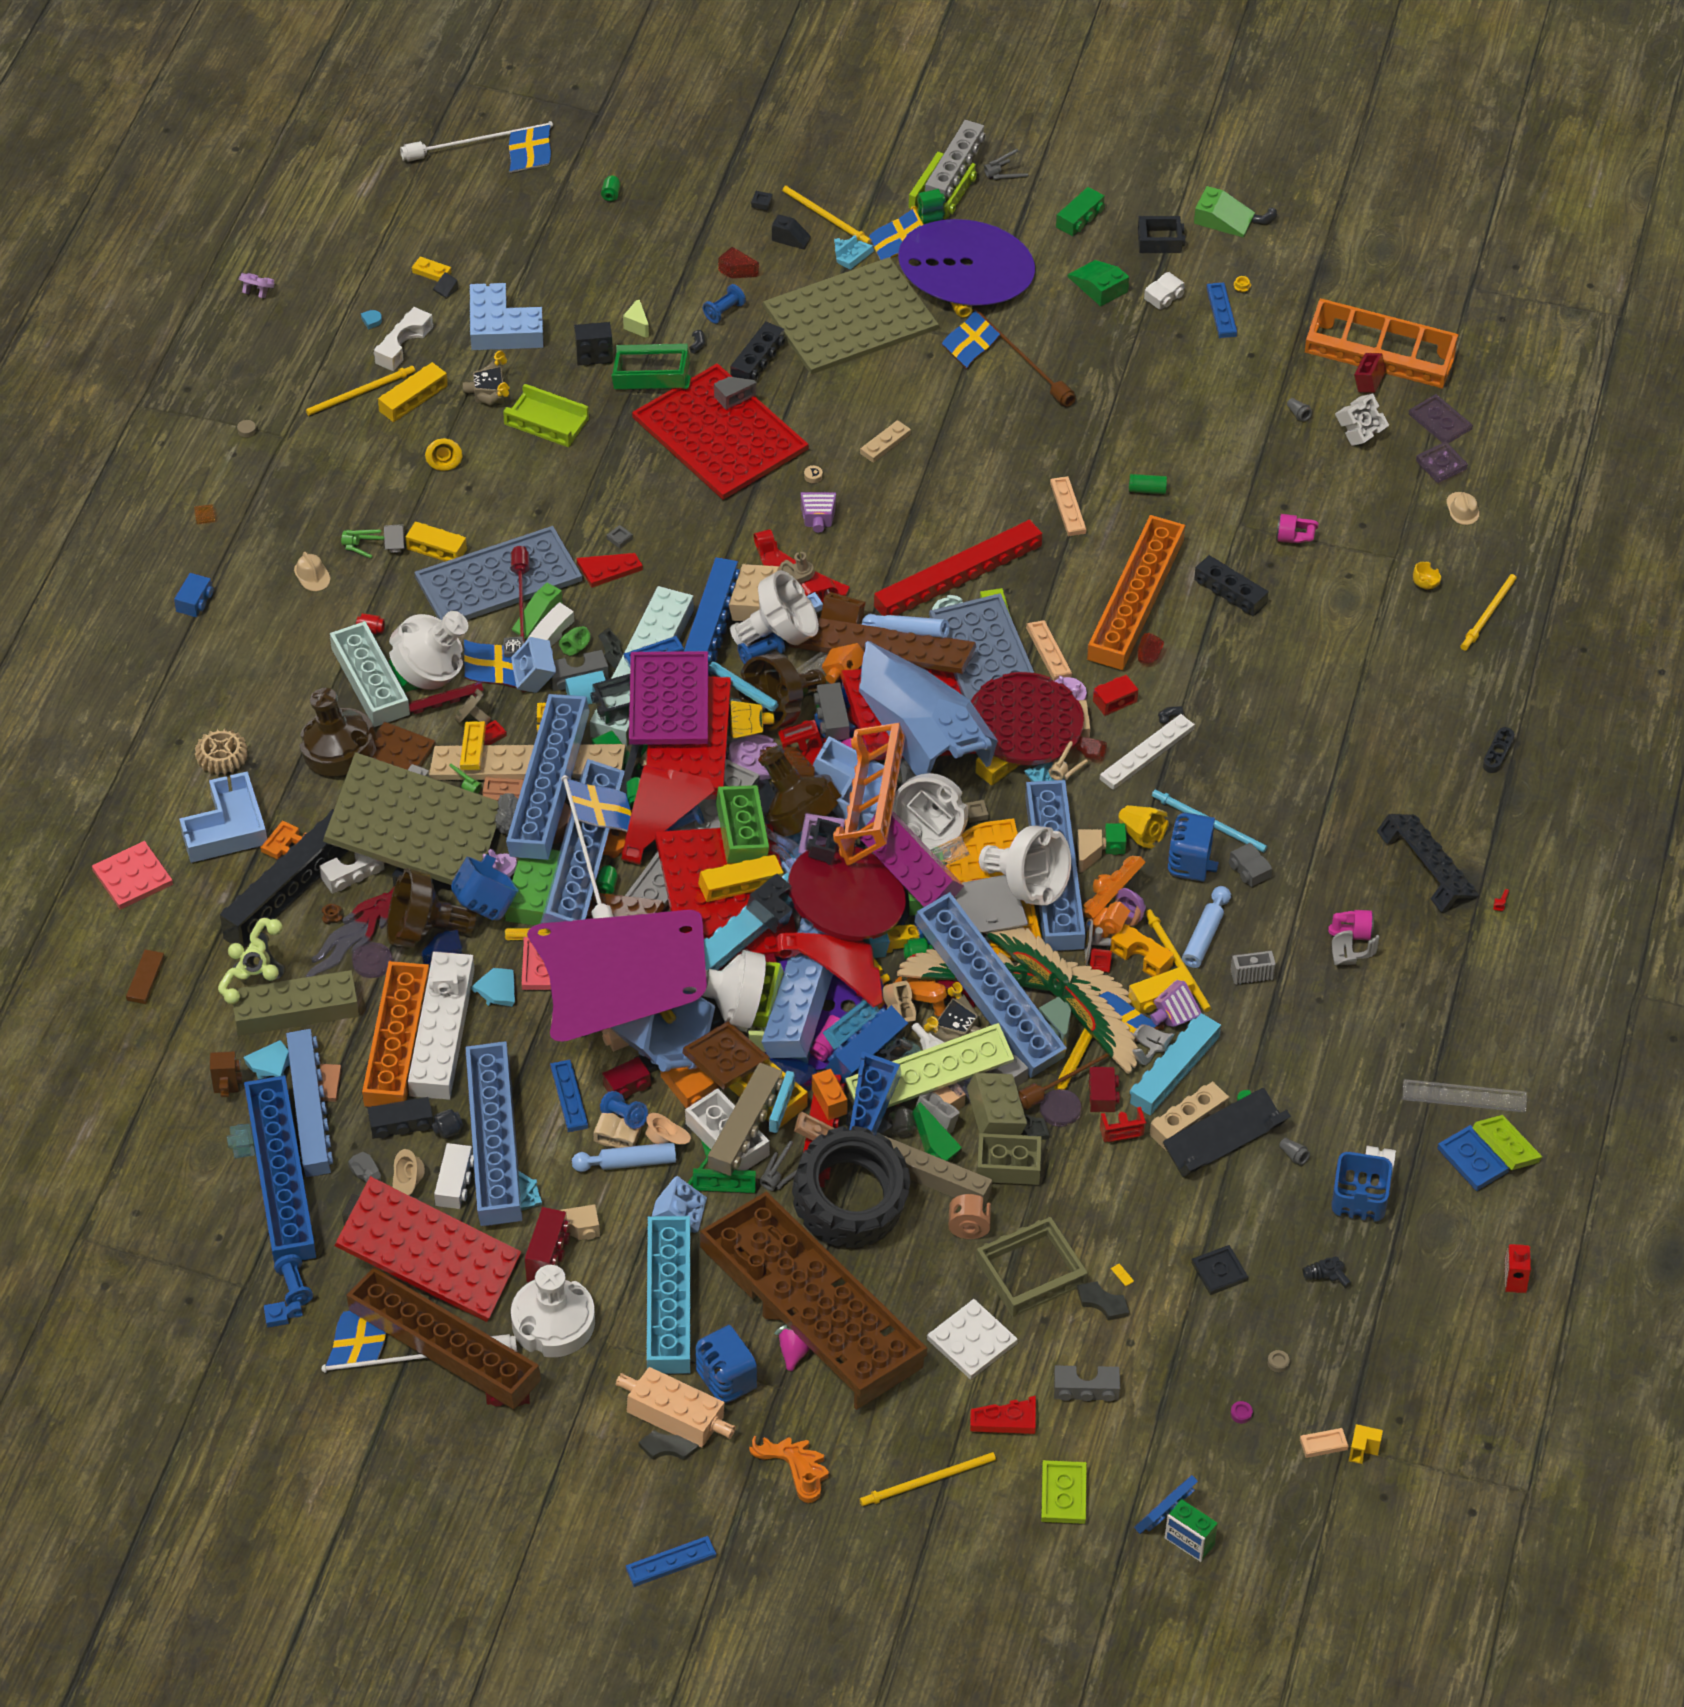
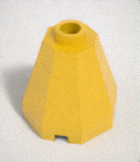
M1126 806L1119 812V823H1125L1127 833L1137 844L1152 849L1155 847L1153 843L1156 840L1160 842L1163 839L1169 825L1168 820L1165 819V816L1168 817L1167 812L1160 809Z

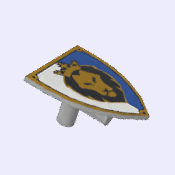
M1088 919L1085 926V965L1088 964L1091 945H1111V938H1101L1103 929L1100 927L1095 929L1094 936L1092 937V919Z

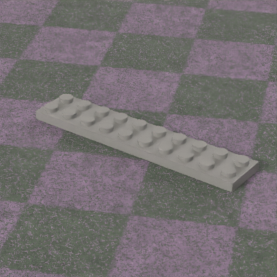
M726 759L724 787L749 786L758 783L760 780L759 774ZM704 799L698 804L704 817V824L700 825L695 820L673 831L720 828L716 800ZM657 852L625 896L663 900L664 910L669 901Z

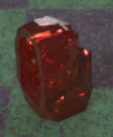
M1144 633L1138 647L1139 662L1150 664L1158 659L1164 641L1151 633Z
M1080 737L1076 748L1086 758L1102 761L1105 757L1107 744L1105 741Z

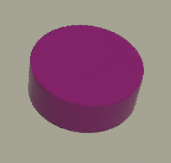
M1238 1401L1232 1405L1230 1415L1235 1422L1244 1424L1251 1420L1253 1410L1249 1403Z

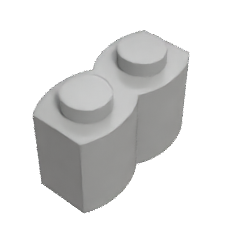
M934 1092L920 1095L917 1104L921 1102L949 1134L952 1133L959 1116V1111L953 1105L944 1102Z

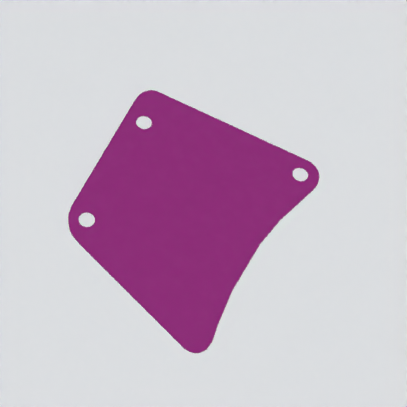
M695 910L541 923L528 930L527 936L542 958L550 978L553 999L550 1035L555 1041H569L679 1007L699 999L706 991L703 923L701 914ZM683 926L692 927V931L689 933H681L679 929ZM541 929H549L551 930V933L546 936H541L538 934V931ZM687 987H694L696 988V992L693 994H685L683 993V989Z

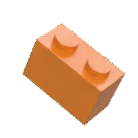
M828 1069L812 1075V1091L827 1119L831 1120L847 1114V1098L832 1070Z

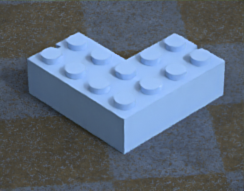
M506 283L489 284V286H486V284H470L471 350L543 348L542 307L507 308Z
M829 736L813 763L815 767L814 775L827 774L831 776L841 792V797L837 799L838 804L832 811L838 817L845 820L848 815L847 806L850 805V792H852L853 788L852 779L855 778L854 768L858 762L856 750ZM871 760L867 778L883 769L884 765ZM882 776L865 786L862 804L879 795ZM878 802L860 813L857 830L864 828L874 817Z
M248 772L230 775L232 791L230 792L227 777L209 780L211 796L216 810L180 818L182 836L191 863L262 846L267 840L266 829Z

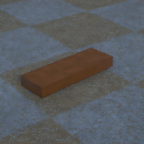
M144 950L127 992V1001L147 1003L165 958L164 953Z

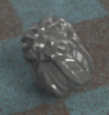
M513 793L500 795L498 799L499 809L495 816L496 829L506 835L509 833L518 798Z

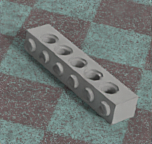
M964 120L925 184V192L939 189L940 193L944 194L945 201L952 195L954 186L958 185L960 176L965 174L966 166L971 164L973 155L977 154L980 143H983L985 140L984 125Z

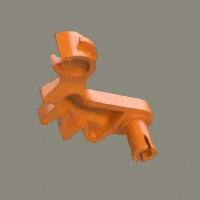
M898 977L894 983L902 982L903 978ZM911 977L905 980L911 987V999L932 1003L935 1016L940 1017L946 1009L944 999L947 996L945 986L939 984L938 980H921V978ZM883 997V1002L877 1006L878 1009H881L886 1004Z

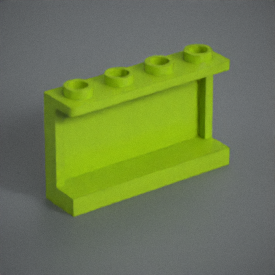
M524 384L522 386L523 393L512 409L506 407L503 411L504 424L569 447L589 420L588 406Z

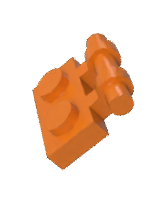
M282 821L261 846V852L279 859L282 854L285 855L288 852L291 843L296 845L302 839L298 835L300 833L299 828Z

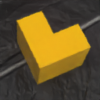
M1356 1424L1349 1461L1362 1464L1364 1453L1378 1456L1383 1430Z

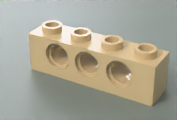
M1213 1081L1207 1086H1202L1195 1094L1187 1096L1176 1107L1172 1106L1167 1113L1161 1117H1156L1151 1122L1150 1136L1166 1150L1163 1145L1164 1140L1227 1107L1229 1096Z

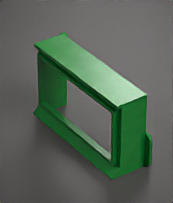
M688 344L617 345L613 373L611 374L614 389H688L691 376L687 375L690 363ZM682 354L679 370L622 371V355Z

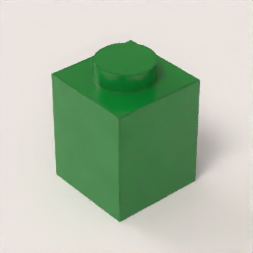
M1106 823L1104 835L1106 838L1105 854H1125V823Z

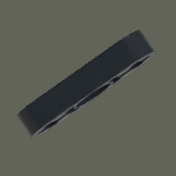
M1503 727L1498 730L1484 758L1483 769L1486 772L1497 773L1500 770L1514 741L1515 733L1512 729ZM1504 736H1507L1505 742H1503L1502 738ZM1501 748L1504 750V752L1498 753L1495 752L1494 749ZM1496 759L1495 763L1491 765L1492 760Z

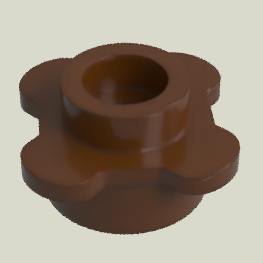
M328 904L323 907L322 913H324L322 921L324 923L340 922L342 920L340 915L341 907L336 904Z

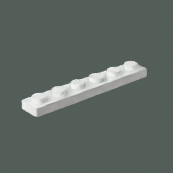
M1180 714L1102 772L1100 780L1111 789H1116L1193 731L1195 724Z

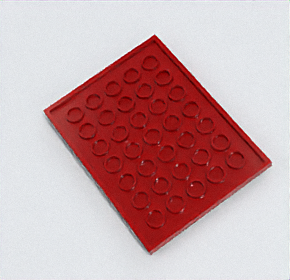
M717 363L692 377L688 389H671L633 411L632 418L724 500L807 451L809 444L755 396L726 410L714 397V384L732 376Z
M766 824L765 829L769 844L767 856L775 855L782 869L773 828L770 824ZM721 828L656 832L655 840L670 911L695 910L699 912L702 916L703 938H711L719 927L723 928L727 925L731 917H736L740 914L741 910L747 905L750 894L753 893L749 892L706 902L698 884L700 872L727 865ZM791 913L789 923L777 933L772 932L768 928L743 950L764 955L774 953L775 957L778 956L776 937L781 933H797L793 914ZM683 926L679 931L681 933H689L692 931V927Z

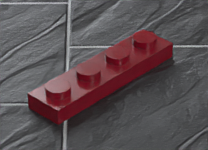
M476 682L408 702L409 711H413L416 714L425 711L424 708L428 706L437 708L443 706L442 702L445 701L454 703L460 701L462 696L468 695V698L471 695L476 696L475 691L477 689L483 691L482 683Z

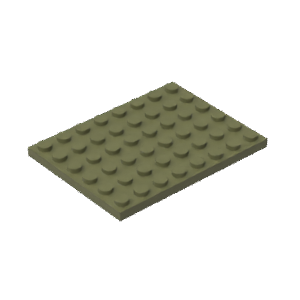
M890 257L763 301L764 309L776 326L784 328V337H786V340L811 375L938 330L939 326Z
M355 752L323 842L403 869L411 868L428 872L432 879L451 885L467 856L482 862L483 854L488 853L496 829L495 816L499 809L498 801Z

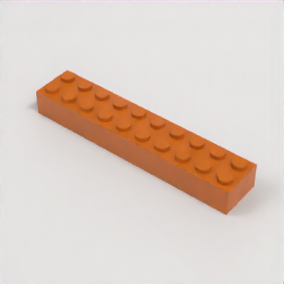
M1153 515L1149 516L1088 644L1087 660L1120 670L1124 669L1184 541V524Z

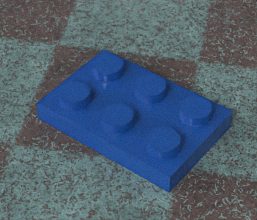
M1471 1125L1440 1142L1437 1147L1476 1191L1505 1175L1510 1169L1492 1151L1491 1147L1478 1136Z
M1191 1475L1134 1527L1139 1534L1145 1529L1148 1532L1152 1530L1174 1509L1181 1499H1186L1195 1491L1193 1486L1198 1482L1195 1477Z

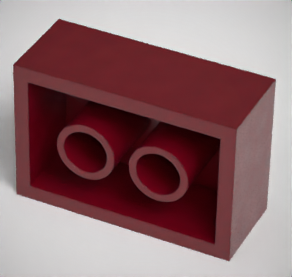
M546 1207L541 1208L525 1255L526 1282L535 1280V1275L541 1267L546 1265L558 1266L559 1262H563L565 1250L563 1249L565 1245L569 1244L571 1233L568 1232L570 1221L567 1220V1212Z

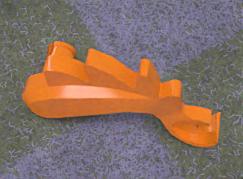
M754 1436L752 1447H749L750 1453L754 1457L764 1460L780 1458L788 1462L800 1500L812 1503L820 1497V1482L828 1478V1470L821 1464H818L824 1461L823 1454L817 1451L806 1450L809 1448L808 1440L792 1444V1439L786 1438L778 1444H773L764 1437V1444L758 1446L756 1445V1436Z

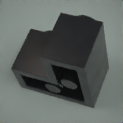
M775 874L750 894L746 909L772 932L777 933L789 923L793 909L785 903L788 900L791 885L779 874Z

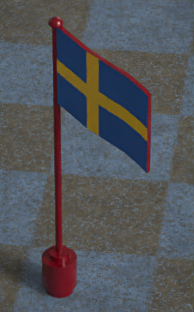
M516 546L510 553L511 571L519 575L520 637H523L524 640L522 575L530 569L529 552L524 546ZM464 639L465 679L517 688L511 657H504L503 645L479 644Z

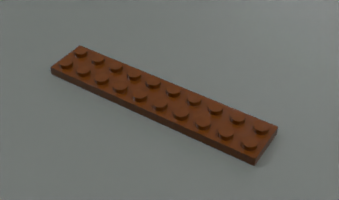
M817 618L818 632L815 636L799 645L788 643V646L792 648L829 653L833 648L858 643L865 652V643L870 641L921 668L960 674L964 673L976 649V643L973 641L947 637L937 638L931 635H915L912 632L905 633L881 627Z

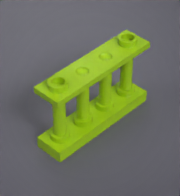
M936 153L909 194V208L918 206V193L925 192V184L944 155L943 153ZM972 163L969 169L965 171L962 180L959 181L957 186H954L956 189L948 197L947 203L943 204L945 220L949 218L950 214L955 212L956 205L971 182L975 181L977 177V172L975 171L976 164Z

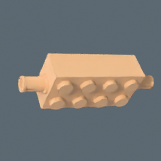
M651 1367L646 1370L638 1381L623 1373L617 1378L616 1386L630 1391L627 1398V1413L696 1443L701 1448L714 1431L729 1439L732 1438L736 1426L722 1421L725 1402Z

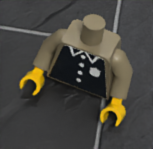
M502 351L496 352L494 356L496 361L493 360L487 367L473 372V382H463V393H474L475 402L487 405L494 403L505 404L504 397L509 395L508 390L510 387L502 379V369L499 364L504 365L507 363V358Z
M955 982L953 987L948 988V994L955 996L956 999L952 998L938 1020L935 1017H929L927 1019L928 1023L924 1025L925 1031H933V1035L943 1042L981 1030L978 1027L979 1016L965 995L961 994L963 988L959 982Z

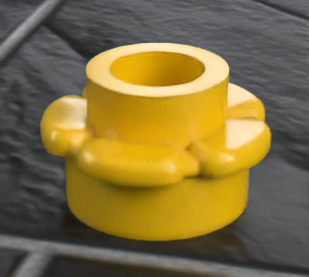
M1245 276L1237 277L1236 281H1234L1235 290L1238 292L1248 291L1251 288L1250 280Z

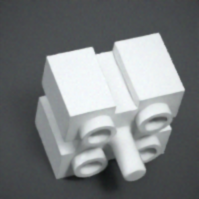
M1373 394L1360 396L1350 403L1351 406L1344 407L1335 413L1340 425L1346 426L1348 430L1345 434L1351 446L1365 443L1374 436V433H1379L1389 426L1384 414L1378 413L1376 408L1379 405Z

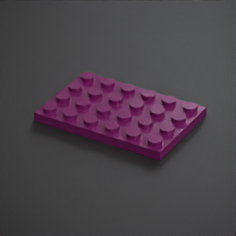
M708 651L631 652L629 744H708Z

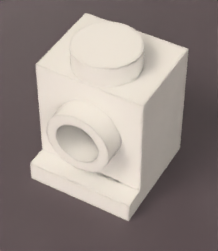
M457 968L432 969V977H429V989H434V994L454 992L455 996L459 995Z

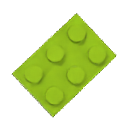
M1503 1115L1477 1121L1472 1127L1478 1136L1491 1147L1492 1151L1511 1170L1539 1163L1542 1158L1537 1150Z
M1043 1460L1041 1522L1085 1524L1086 1462Z

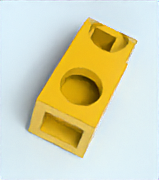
M901 925L889 930L887 934L890 943L887 953L892 952L893 949L904 948V944H907L909 939L920 938L917 927L915 925Z

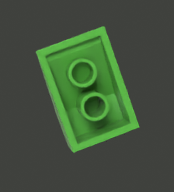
M1206 186L1195 208L1194 224L1244 238L1255 212L1225 191Z

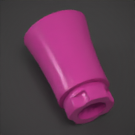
M834 1015L828 1017L823 1029L809 1049L811 1055L822 1062L836 1050L832 1048L823 1034L826 1029L840 1019Z

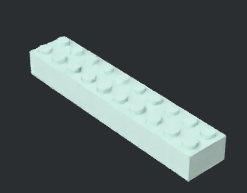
M658 586L625 653L674 636L680 639L694 611L693 595ZM624 655L612 678L630 674V668L624 659ZM630 690L602 698L606 708L629 703ZM596 708L590 720L591 737L596 738L612 730L622 744L627 746L629 743V718L605 724L603 718L598 716Z

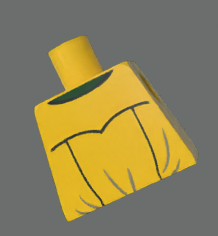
M730 701L731 738L763 732V724H774L773 712L762 713V705Z

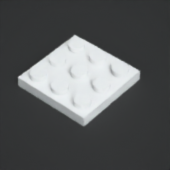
M975 1299L927 1335V1340L970 1380L1018 1343V1339Z

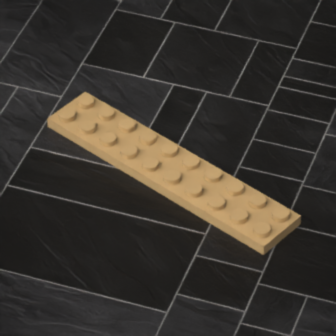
M625 744L580 745L571 778L580 779L587 759L623 770L626 755ZM483 745L480 770L461 771L475 780H485V777L524 779L534 745ZM435 746L429 773L430 778L435 780H465V778L449 766L452 763L460 769L462 746Z

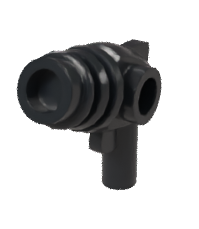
M1337 1256L1314 1262V1264L1307 1265L1302 1269L1305 1280H1320L1323 1278L1330 1279L1331 1281L1339 1280L1345 1288L1351 1285V1281L1342 1272L1345 1264Z

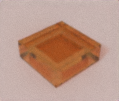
M213 504L194 507L197 524L215 522Z

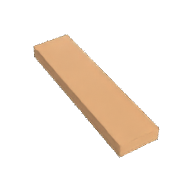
M1069 477L1050 479L1067 535L1086 534V527Z
M1045 620L1027 623L1026 629L1053 681L1059 679V676L1071 677L1072 672Z

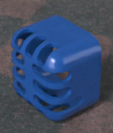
M1181 813L1178 815L1172 833L1168 859V871L1172 876L1204 882L1207 871L1217 872L1218 862L1209 860L1215 817L1192 813ZM1181 818H1187V819H1188V821H1186V820L1179 821V820H1180ZM1172 868L1187 871L1189 873L1176 872L1172 870Z
M486 854L482 862L467 856L452 881L451 889L463 907L491 920L497 921L502 919L518 893L517 887L509 876L493 868L496 858Z
M1354 1152L1342 1153L1338 1158L1331 1204L1335 1215L1341 1216L1342 1213H1347L1349 1218L1359 1215L1361 1220H1365L1366 1217H1372L1374 1222L1382 1220L1386 1213L1392 1174L1391 1161L1385 1157ZM1348 1170L1355 1172L1352 1182L1346 1181V1172ZM1360 1172L1367 1173L1365 1184L1358 1182ZM1372 1174L1380 1176L1377 1186H1372L1370 1183ZM1338 1182L1355 1186L1356 1190L1341 1189L1338 1187ZM1365 1189H1385V1193L1380 1195L1367 1193ZM1347 1207L1350 1211L1342 1210V1208ZM1368 1211H1373V1212L1375 1213V1215H1373V1214H1367V1212H1368Z
M727 1325L701 1338L697 1342L696 1370L715 1398L729 1403L757 1388V1366L755 1359L731 1325ZM720 1368L721 1370L715 1374L714 1370Z

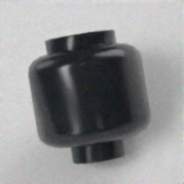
M452 1109L436 1114L434 1116L435 1123L431 1124L435 1135L439 1134L442 1139L459 1134L461 1127H463L458 1111L454 1112Z

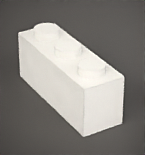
M447 1143L434 1194L436 1206L460 1209L462 1201H466L467 1189L465 1188L466 1184H470L471 1181L470 1167H474L471 1146Z

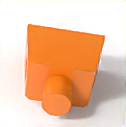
M858 643L830 650L822 664L827 682L835 683L837 680H841L842 670L858 669L862 665L864 651Z

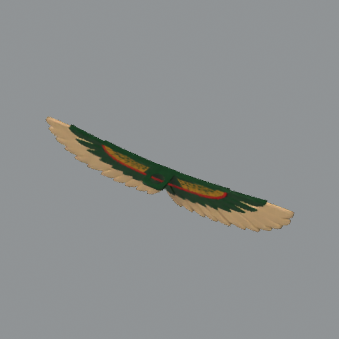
M1022 926L986 933L987 937L1030 971L1056 997H1060L1063 1002L1068 1003L1074 1016L1093 1035L1110 1058H1113L1126 1073H1131L1132 1067L1135 1068L1137 1064L1132 1050H1136L1138 1047L1133 1042L1135 1037L1128 1031L1130 1028L1120 1021L1122 1017L1114 1011L1115 1009L1111 1005L1107 1004L1106 999L1099 997V993L1095 990H1091V986L1081 983H1070L1072 969L1070 966L1067 967V963L1063 958L1060 961L1057 951L1053 952L1048 943L1045 945L1042 938L1037 936L1036 939L1028 928L1025 930Z
M927 949L926 953H916V957L907 958V962H903L899 966L902 969L897 971V976L921 978V980L958 981L934 949ZM997 954L1021 987L1050 991L1020 963L1014 966L1011 960L1004 954ZM1066 962L1067 967L1070 966L1072 969L1070 983L1087 984L1091 986V990H1095L1099 995L1108 991L1122 998L1128 1004L1131 1003V1000L1126 997L1129 995V992L1122 988V984L1115 982L1113 977L1103 975V971L1093 970L1091 966H1078L1076 962Z

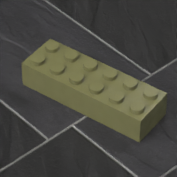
M352 970L236 988L240 994V999L237 1003L233 1004L238 1036L359 1017Z

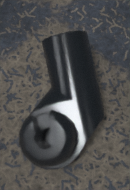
M1271 207L1263 216L1254 214L1252 223L1270 224L1276 219L1277 210Z
M696 330L692 333L695 342L689 347V350L693 354L697 353L706 344L705 334L701 330Z
M1182 706L1166 707L1158 712L1159 722L1168 723L1169 716L1183 715Z

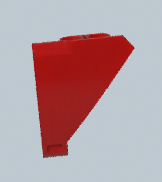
M771 529L753 534L754 543L763 566L779 567L785 560L796 564V560L777 548V541L774 540ZM816 571L810 580L800 583L806 596L815 592L822 603L824 602V596L830 592L846 596L850 589V586Z
M644 765L621 860L640 865L643 851L655 840L656 832L666 831L715 791L710 779L672 769L663 770Z
M781 933L776 937L777 955L779 957L790 958L803 953L844 981L856 992L857 996L864 998L873 1008L883 1002L879 968L874 966L873 950L870 944L815 933Z

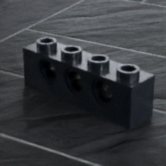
M765 321L731 364L730 375L735 378L757 380L762 369L767 367L769 360L774 358L777 350L784 345L786 341L784 328Z
M1208 555L1195 567V581L1253 617L1267 605L1269 591L1214 557Z

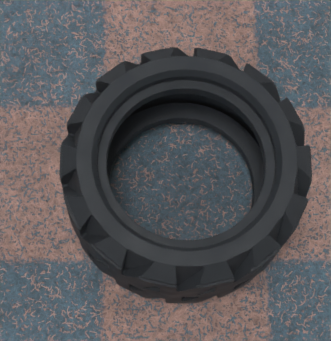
M843 1126L828 1130L827 1135L821 1134L809 1144L808 1149L803 1152L792 1188V1195L794 1196L793 1205L797 1216L804 1219L803 1225L814 1236H823L822 1241L834 1246L847 1244L846 1248L863 1247L868 1242L871 1245L883 1239L899 1221L909 1194L910 1174L909 1169L906 1168V1160L897 1147L893 1148L892 1142L878 1132L876 1135H873L868 1128L852 1126L851 1130H848ZM838 1163H854L863 1166L878 1179L882 1187L883 1199L876 1206L864 1211L841 1209L831 1203L823 1194L818 1176L826 1168Z

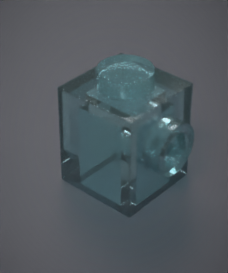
M250 1123L229 1127L231 1135L227 1136L228 1148L233 1147L234 1159L254 1156L255 1151Z

